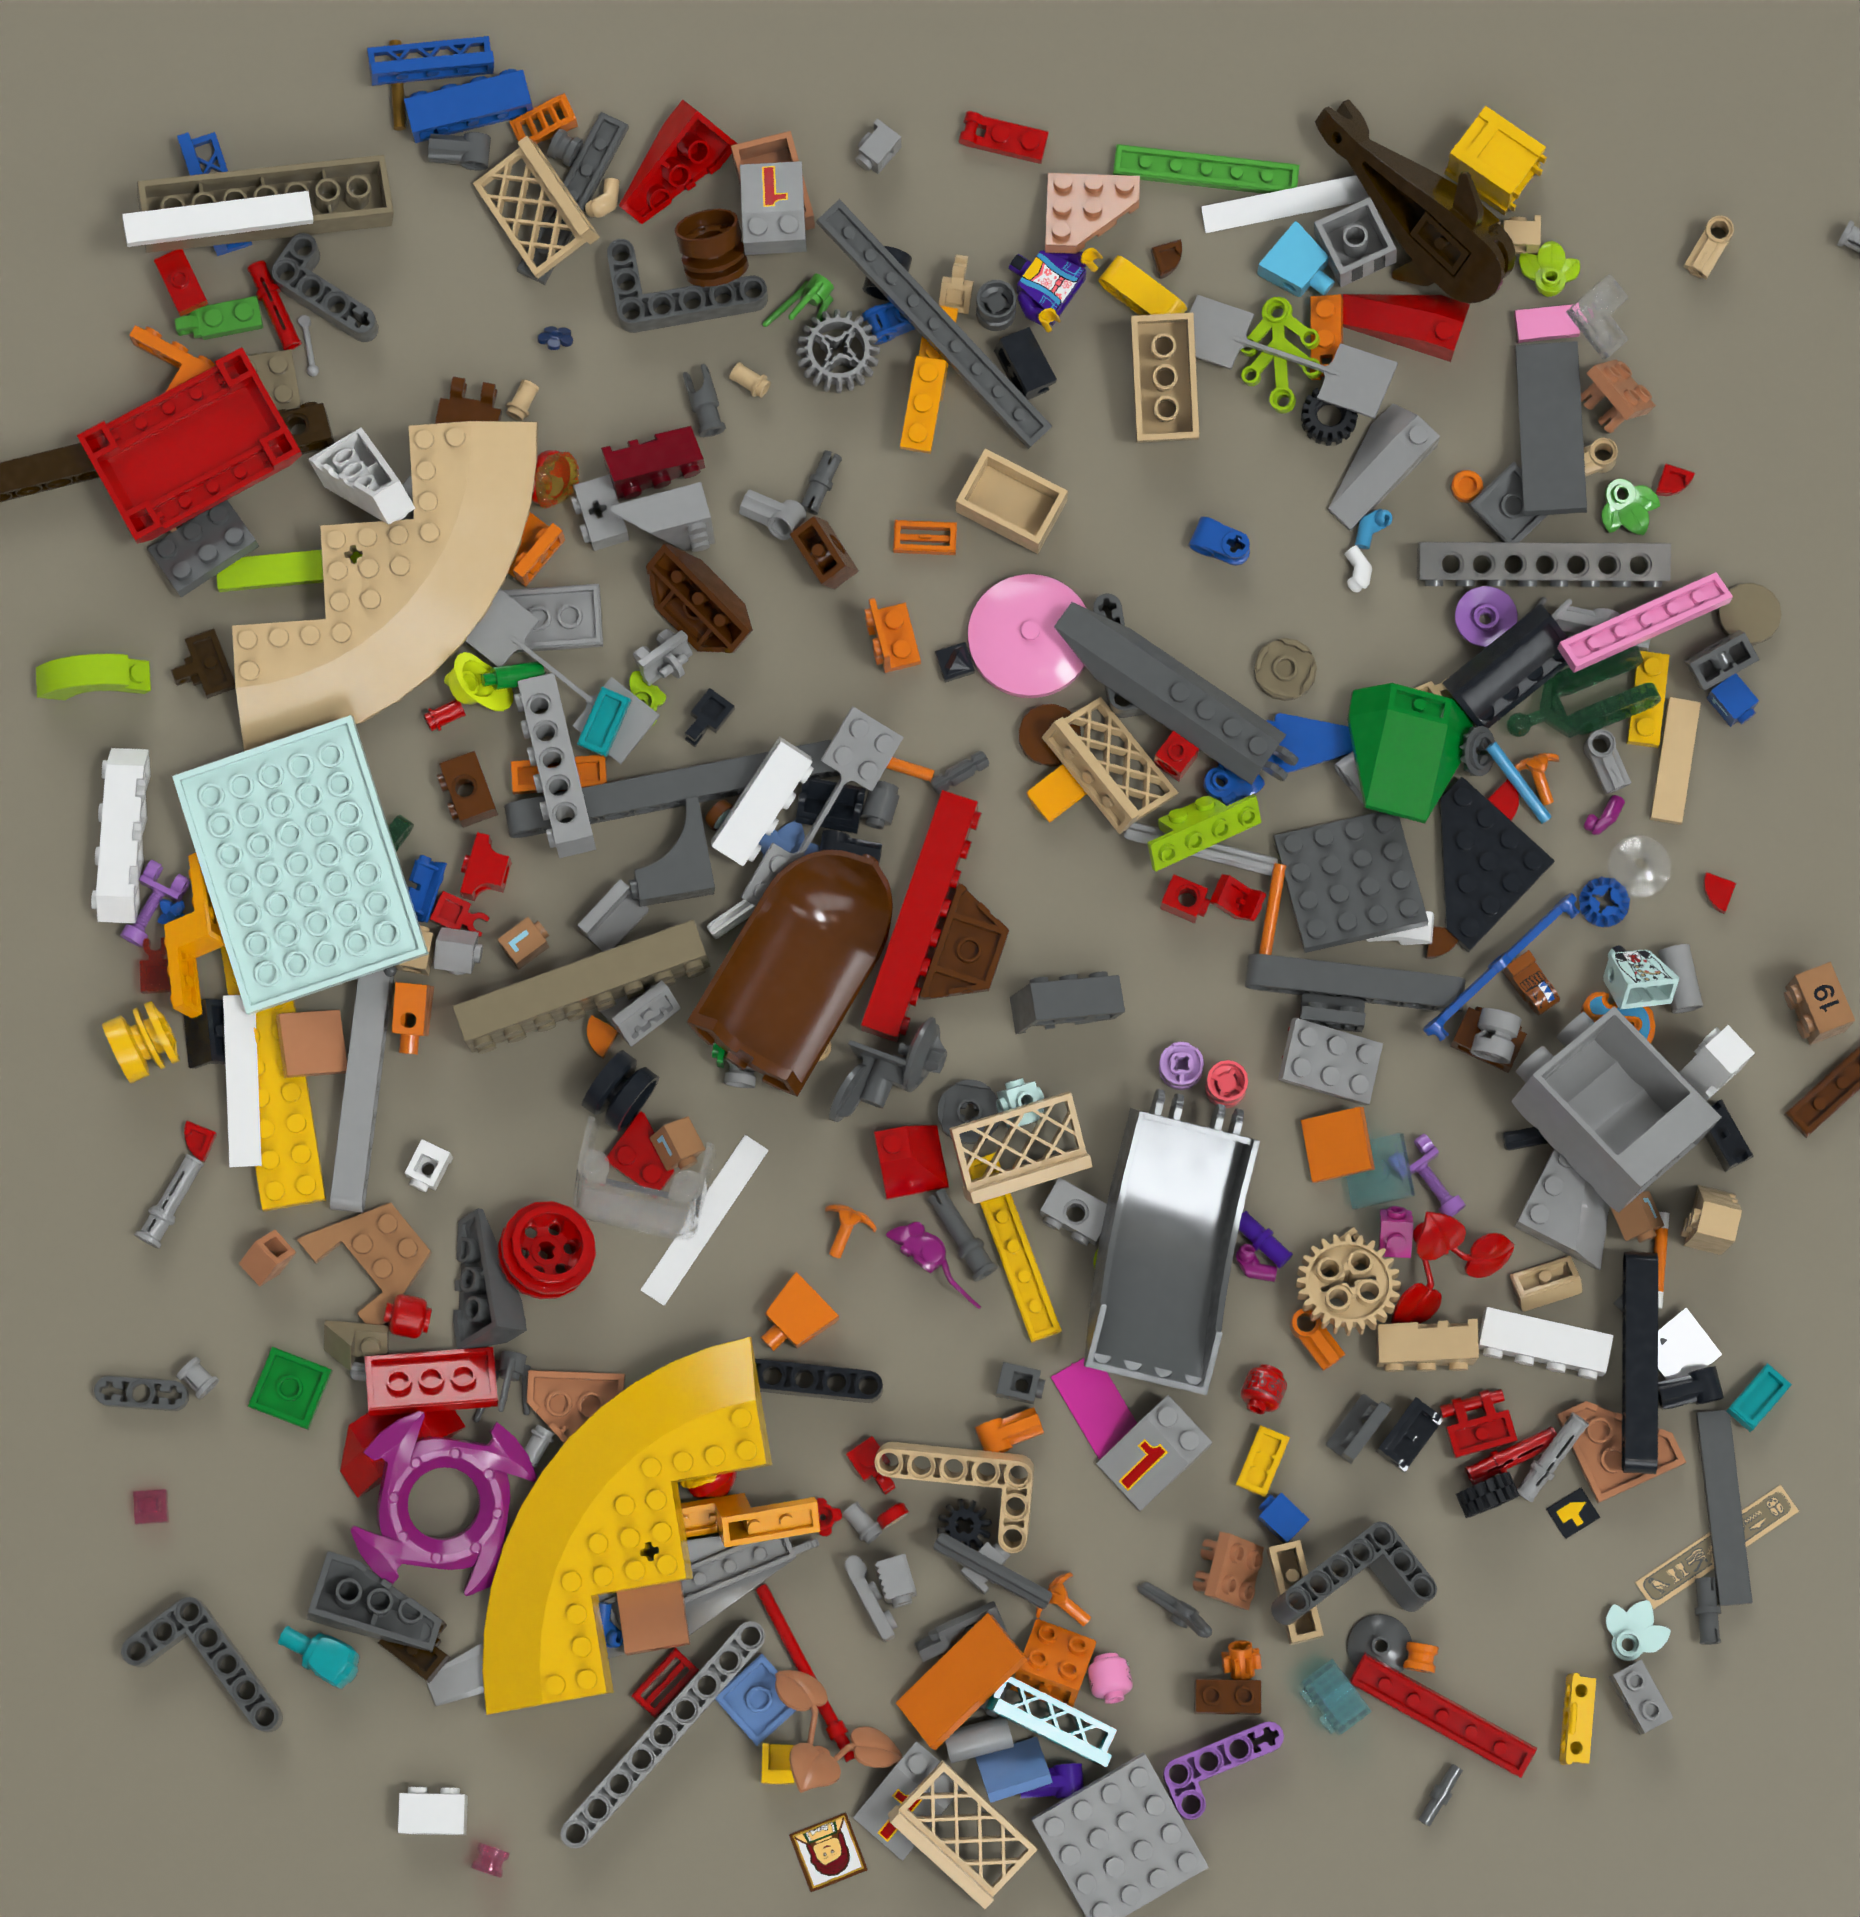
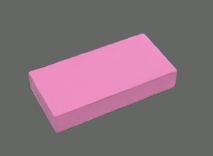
M1576 304L1515 310L1514 312L1518 343L1580 336Z

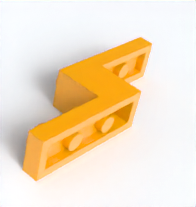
M940 306L956 323L958 308ZM923 336L919 356H916L900 449L931 454L940 401H943L949 364Z
M193 853L188 857L194 912L164 924V944L168 957L167 972L171 985L170 1000L173 1009L190 1018L202 1015L196 958L225 946L197 854Z
M745 1493L681 1503L686 1538L719 1533L725 1548L820 1532L818 1506L815 1497L752 1508Z

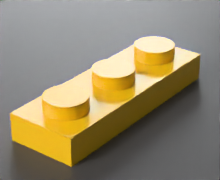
M1638 651L1627 744L1658 748L1660 745L1669 654Z

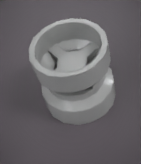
M727 1060L729 1071L725 1073L724 1084L739 1088H755L756 1077L754 1070L747 1066L743 1071Z

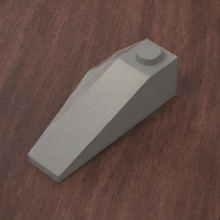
M1393 403L1371 424L1328 511L1351 531L1359 524L1363 516L1369 514L1437 448L1440 436L1417 414Z

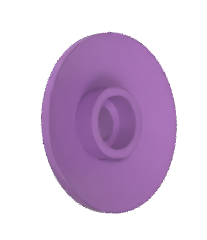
M1491 586L1471 589L1462 596L1455 610V623L1459 633L1466 641L1478 647L1486 648L1515 625L1518 620L1517 609L1510 596L1504 591ZM1487 615L1491 622L1489 624H1482L1479 617Z

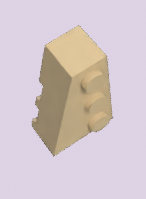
M1698 1185L1692 1212L1689 1213L1688 1218L1685 1217L1681 1229V1236L1686 1237L1684 1246L1722 1255L1735 1242L1742 1209L1740 1204L1737 1203L1738 1200L1735 1199L1736 1195Z

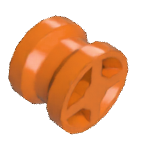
M1407 1642L1408 1659L1404 1661L1403 1668L1434 1674L1436 1666L1433 1661L1434 1656L1438 1654L1439 1647Z

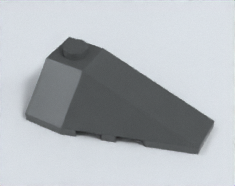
M479 1208L458 1221L456 1259L461 1262L460 1280H455V1291L460 1292L459 1310L453 1311L457 1349L480 1348L507 1343L527 1331L521 1297L518 1290L507 1281L499 1266L497 1241L483 1209Z
M330 1551L327 1552L306 1619L339 1630L430 1652L433 1651L442 1623V1619L414 1599L404 1595L393 1587L390 1582L369 1570L359 1560Z

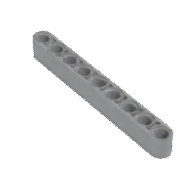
M384 970L360 977L357 982L331 1188V1210L363 1213L365 1208L394 976H386Z
M749 1621L739 1626L561 1828V1839L566 1846L575 1849L581 1848L593 1838L715 1698L757 1653L765 1641V1633L761 1625ZM751 1627L758 1630L760 1640L757 1644L748 1646L742 1642L741 1634L746 1628ZM726 1652L736 1654L738 1657L736 1668L733 1670L723 1669L719 1663L722 1654ZM706 1676L712 1677L717 1684L716 1690L710 1695H704L698 1690L699 1680ZM689 1701L694 1705L695 1712L690 1719L684 1720L677 1716L676 1707L680 1702ZM665 1725L672 1729L673 1737L669 1743L659 1744L655 1740L654 1732L659 1726ZM639 1750H646L651 1756V1763L644 1769L636 1768L632 1762L634 1753ZM619 1774L626 1776L629 1781L627 1791L621 1794L613 1792L610 1786L612 1778ZM596 1799H601L607 1806L606 1814L599 1819L592 1817L588 1810L590 1803ZM573 1824H579L584 1828L585 1837L580 1843H572L567 1838V1830Z

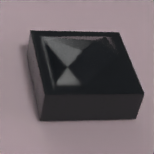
M965 642L935 651L945 683L975 673Z

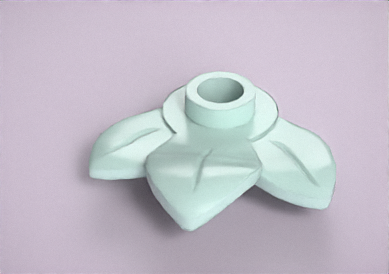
M1650 1601L1638 1602L1630 1607L1627 1612L1617 1605H1612L1606 1616V1627L1613 1636L1612 1650L1619 1659L1624 1661L1635 1660L1643 1652L1653 1653L1658 1651L1667 1642L1671 1630L1664 1626L1653 1625L1654 1615ZM1624 1639H1630L1633 1642L1631 1651L1623 1649L1622 1641Z

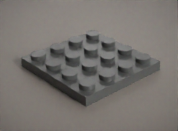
M1376 812L1274 835L1280 864L1286 865L1284 879L1304 953L1428 926L1426 910L1398 816Z

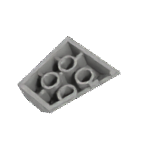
M701 482L610 506L612 513L684 551L690 549L693 552L708 549L710 544L715 543L711 516Z
M1553 1149L1514 1227L1600 1271L1609 1205L1599 1196L1593 1186L1573 1169L1567 1159Z

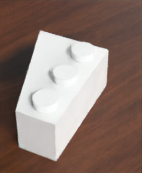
M1729 1025L1722 1031L1716 1027L1698 1045L1699 1047L1694 1051L1697 1055L1679 1073L1707 1101L1745 1066L1755 1052Z

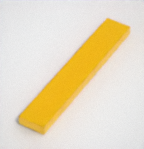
M995 1153L986 1155L982 1158L991 1162ZM975 1159L968 1169L971 1180L982 1177L988 1165ZM998 1160V1162H997L996 1165L1001 1168L1000 1163H999V1160ZM993 1169V1171H992L991 1174L996 1173V1172H999V1171L996 1170V1169ZM1011 1193L980 1202L1031 1343L1061 1333L1060 1325Z

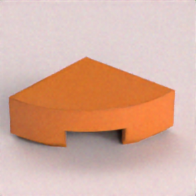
M591 1015L587 1024V1037L594 1052L604 1059L618 1032L614 1027Z

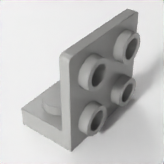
M662 980L655 985L644 988L646 992L642 996L628 1000L627 996L615 1000V1006L600 1011L630 1047L681 1009L669 987Z

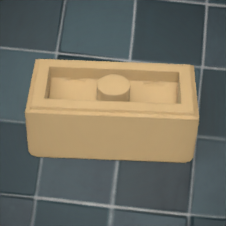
M1571 1256L1510 1274L1513 1288L1523 1312L1582 1293L1581 1278Z

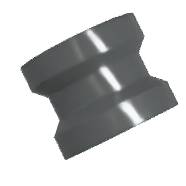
M559 129L551 140L547 156L553 159L559 158L563 160L564 165L571 167L583 146V139L579 137L572 138L568 136L567 131Z

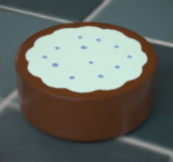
M727 800L717 802L707 813L705 823L713 831L718 830L733 805Z

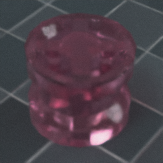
M479 1843L477 1848L479 1855L477 1860L473 1861L471 1868L502 1878L504 1873L502 1866L504 1861L508 1860L510 1853Z

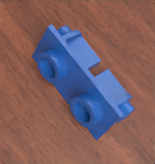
M420 855L419 859L414 861L409 881L417 884V888L408 887L418 922L428 923L434 909V902L439 887L444 878L447 863L433 862L430 857Z

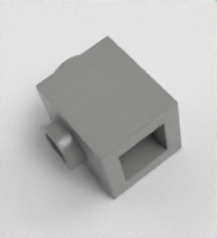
M441 927L436 939L434 969L447 970L455 975L471 974L475 963H481L483 945L478 944L479 932Z

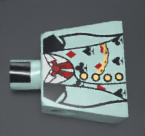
M1620 945L1613 947L1609 951L1608 962L1603 975V981L1620 1010L1672 1004L1680 979L1651 951H1626Z

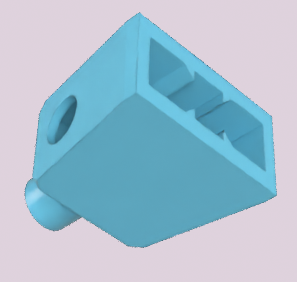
M1296 221L1258 265L1257 275L1297 297H1301L1310 286L1320 294L1326 295L1335 283L1333 279L1323 272L1328 264L1329 257L1327 253Z

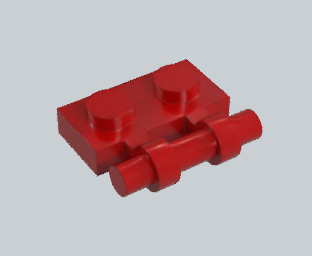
M1486 1389L1479 1391L1477 1396L1463 1400L1461 1397L1451 1399V1403L1439 1406L1442 1418L1455 1415L1457 1424L1446 1427L1455 1459L1518 1441L1509 1410L1496 1413L1494 1404L1505 1401L1502 1389L1491 1392ZM1483 1408L1485 1416L1468 1421L1466 1412Z

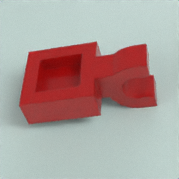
M871 1436L849 1451L846 1456L864 1482L873 1477L884 1494L887 1495L896 1487L890 1477L882 1476L875 1468L874 1461L880 1446L874 1437ZM883 1454L882 1460L886 1465L889 1466L891 1462L888 1459V1457L885 1454Z

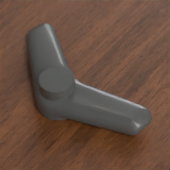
M1144 1582L1141 1585L1138 1584L1137 1590L1139 1593L1173 1613L1170 1619L1183 1628H1191L1198 1636L1208 1638L1212 1635L1211 1627L1194 1607L1178 1600L1149 1582Z

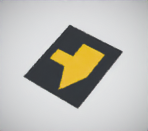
M1582 1487L1546 1509L1565 1539L1601 1518Z

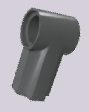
M467 132L464 136L431 134L428 145L429 162L461 164L462 167L475 171L486 170L489 162L491 137L480 132Z

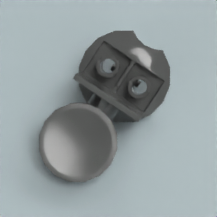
M930 1017L917 1029L910 1046L900 1043L898 1054L903 1055V1057L895 1054L892 1056L850 1040L848 1045L857 1058L863 1059V1062L848 1074L839 1088L830 1108L829 1120L839 1122L844 1117L850 1116L861 1100L872 1106L883 1108L892 1085L907 1092H912L925 1080L929 1072L940 1073L947 1058V1051L940 1041V1028L936 1024L935 1018Z

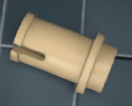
M740 362L735 365L729 377L732 381L751 391V396L753 397L759 396L762 398L771 385L765 374L760 376Z
M522 380L512 402H508L506 405V414L517 421H523L524 417H528V409L536 393L539 391V387L531 381Z

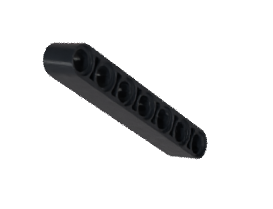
M1624 1252L1622 1271L1623 1473L1656 1474L1658 1466V1253Z

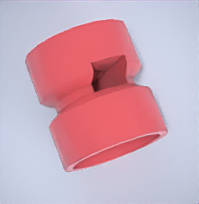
M1230 1060L1220 1061L1213 1065L1208 1073L1205 1084L1206 1096L1215 1106L1222 1104L1225 1105V1108H1232L1242 1101L1248 1085V1076L1243 1066Z

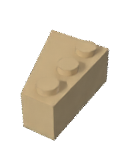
M1468 1319V1323H1449L1446 1320L1438 1321V1324H1419L1418 1322L1378 1324L1375 1329L1377 1367H1384L1385 1372L1404 1371V1366H1416L1417 1371L1421 1372L1436 1371V1366H1449V1371L1468 1370V1365H1473L1479 1358L1478 1319Z

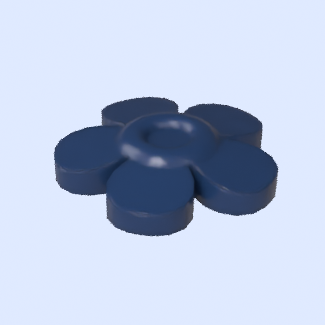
M549 326L544 328V333L538 335V342L540 344H547L550 350L560 349V344L565 347L571 346L573 344V337H571V330L562 327L557 330L556 327Z

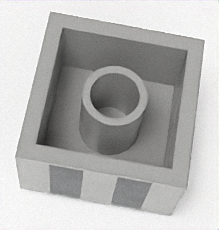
M1371 197L1314 222V236L1319 246L1327 253L1329 257L1328 264L1340 288L1396 263L1397 249Z

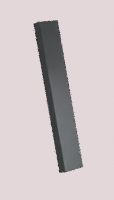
M603 112L598 116L563 182L583 213L586 203L591 200L629 129L628 124ZM555 207L548 209L542 222L555 223L557 213ZM540 227L537 243L550 244L553 229ZM560 230L557 245L566 246L572 236V232ZM535 249L533 261L537 267L547 260L548 249ZM522 258L517 267V272L545 285L554 267L538 279Z
M1726 1410L1697 1412L1696 1419L1718 1605L1751 1604L1753 1602L1730 1414Z

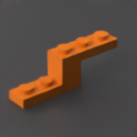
M135 325L129 335L135 346L179 369L166 392L215 366L214 362L202 355H199L198 358L188 353L189 350L176 341H172L171 344L161 339L162 335L150 327L142 329Z

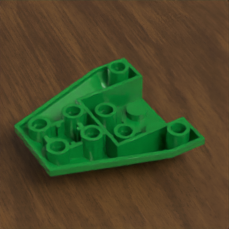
M1387 683L1353 690L1347 721L1364 808L1425 824L1461 763L1462 749L1460 746L1464 744L1463 735L1468 734L1473 721L1453 699L1403 685Z

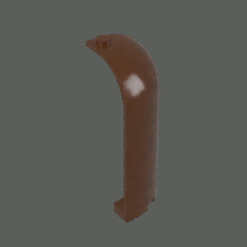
M823 850L805 855L780 871L767 887L687 1020V1023L695 1033L708 1045H713L715 1042L725 1050L724 1058L744 1071L748 1066L764 1075L762 1082L798 1097L877 963L887 941L892 920V893L889 882L879 867V862L868 854L861 856L843 850Z

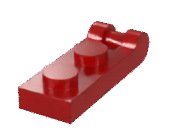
M973 111L965 113L963 122L966 125L964 131L960 132L958 140L960 144L1038 164L1042 163L1049 136L1048 131L985 117ZM977 128L986 130L984 137L976 135Z

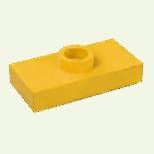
M1260 1425L1235 1486L1266 1498L1290 1437Z

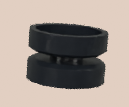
M624 1050L618 1052L602 1069L582 1101V1106L594 1115H599L606 1111L604 1122L617 1132L622 1131L639 1113L653 1093L660 1078L647 1067L640 1068L635 1072L637 1060Z

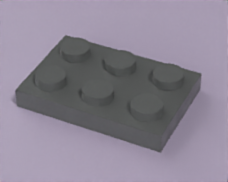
M226 500L196 516L147 549L180 597H183L258 548L259 545L231 504Z

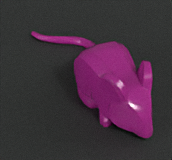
M913 1222L907 1226L895 1227L886 1233L887 1238L896 1244L902 1245L900 1247L901 1253L907 1257L912 1256L913 1261L930 1274L942 1266L947 1281L975 1307L981 1308L954 1281L946 1259L944 1243L937 1236L925 1232V1227L922 1223Z

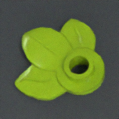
M1552 240L1545 242L1540 247L1538 255L1521 253L1519 257V266L1522 274L1535 281L1537 290L1547 297L1560 293L1564 289L1565 283L1575 280L1580 273V261L1574 258L1566 259L1562 246Z

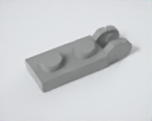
M849 1555L844 1565L846 1566V1572L881 1639L886 1643L895 1638L893 1629L898 1626L890 1611L883 1612L877 1602L882 1599V1596L874 1581L869 1584L867 1583L865 1578L868 1570L865 1563L862 1562L863 1559H860L857 1555Z

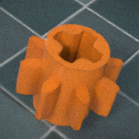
M1234 1641L1228 1645V1652H1221L1224 1673H1230L1231 1678L1234 1680H1249L1255 1676V1669H1262L1259 1648H1252V1643L1249 1641Z

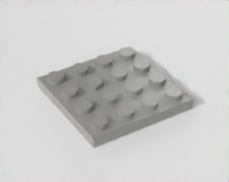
M1144 1752L1030 1818L1086 1917H1125L1209 1868Z

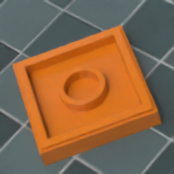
M1359 1106L1301 1120L1313 1183L1375 1170L1364 1107Z

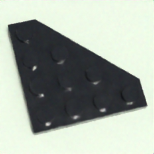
M1461 777L1440 799L1445 928L1458 940V943L1466 951L1470 952L1554 864L1555 860L1466 779Z

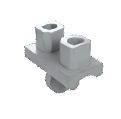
M665 629L656 638L658 644L656 649L651 651L647 646H642L633 653L643 681L648 686L661 677L665 678L670 674L678 679L685 674L682 665L689 661L688 658L693 653L687 643L688 636L682 630L674 633L669 629Z

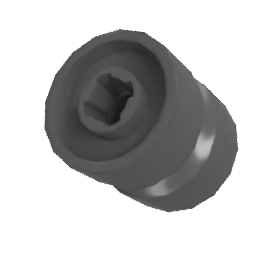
M991 280L980 287L977 293L976 315L979 323L984 328L999 332L1012 325L1016 316V294L1009 283L1002 280Z

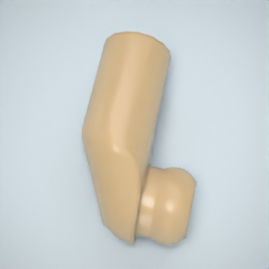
M606 178L604 180L603 194L586 203L585 211L589 217L600 218L616 209L620 184L618 179Z

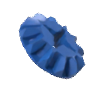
M1601 876L1589 881L1580 893V911L1584 918L1595 926H1614L1624 919L1629 910L1630 897L1625 886L1621 885L1615 878H1604ZM1608 890L1611 891L1609 901L1615 906H1606L1602 913H1598L1600 902L1595 897H1603Z

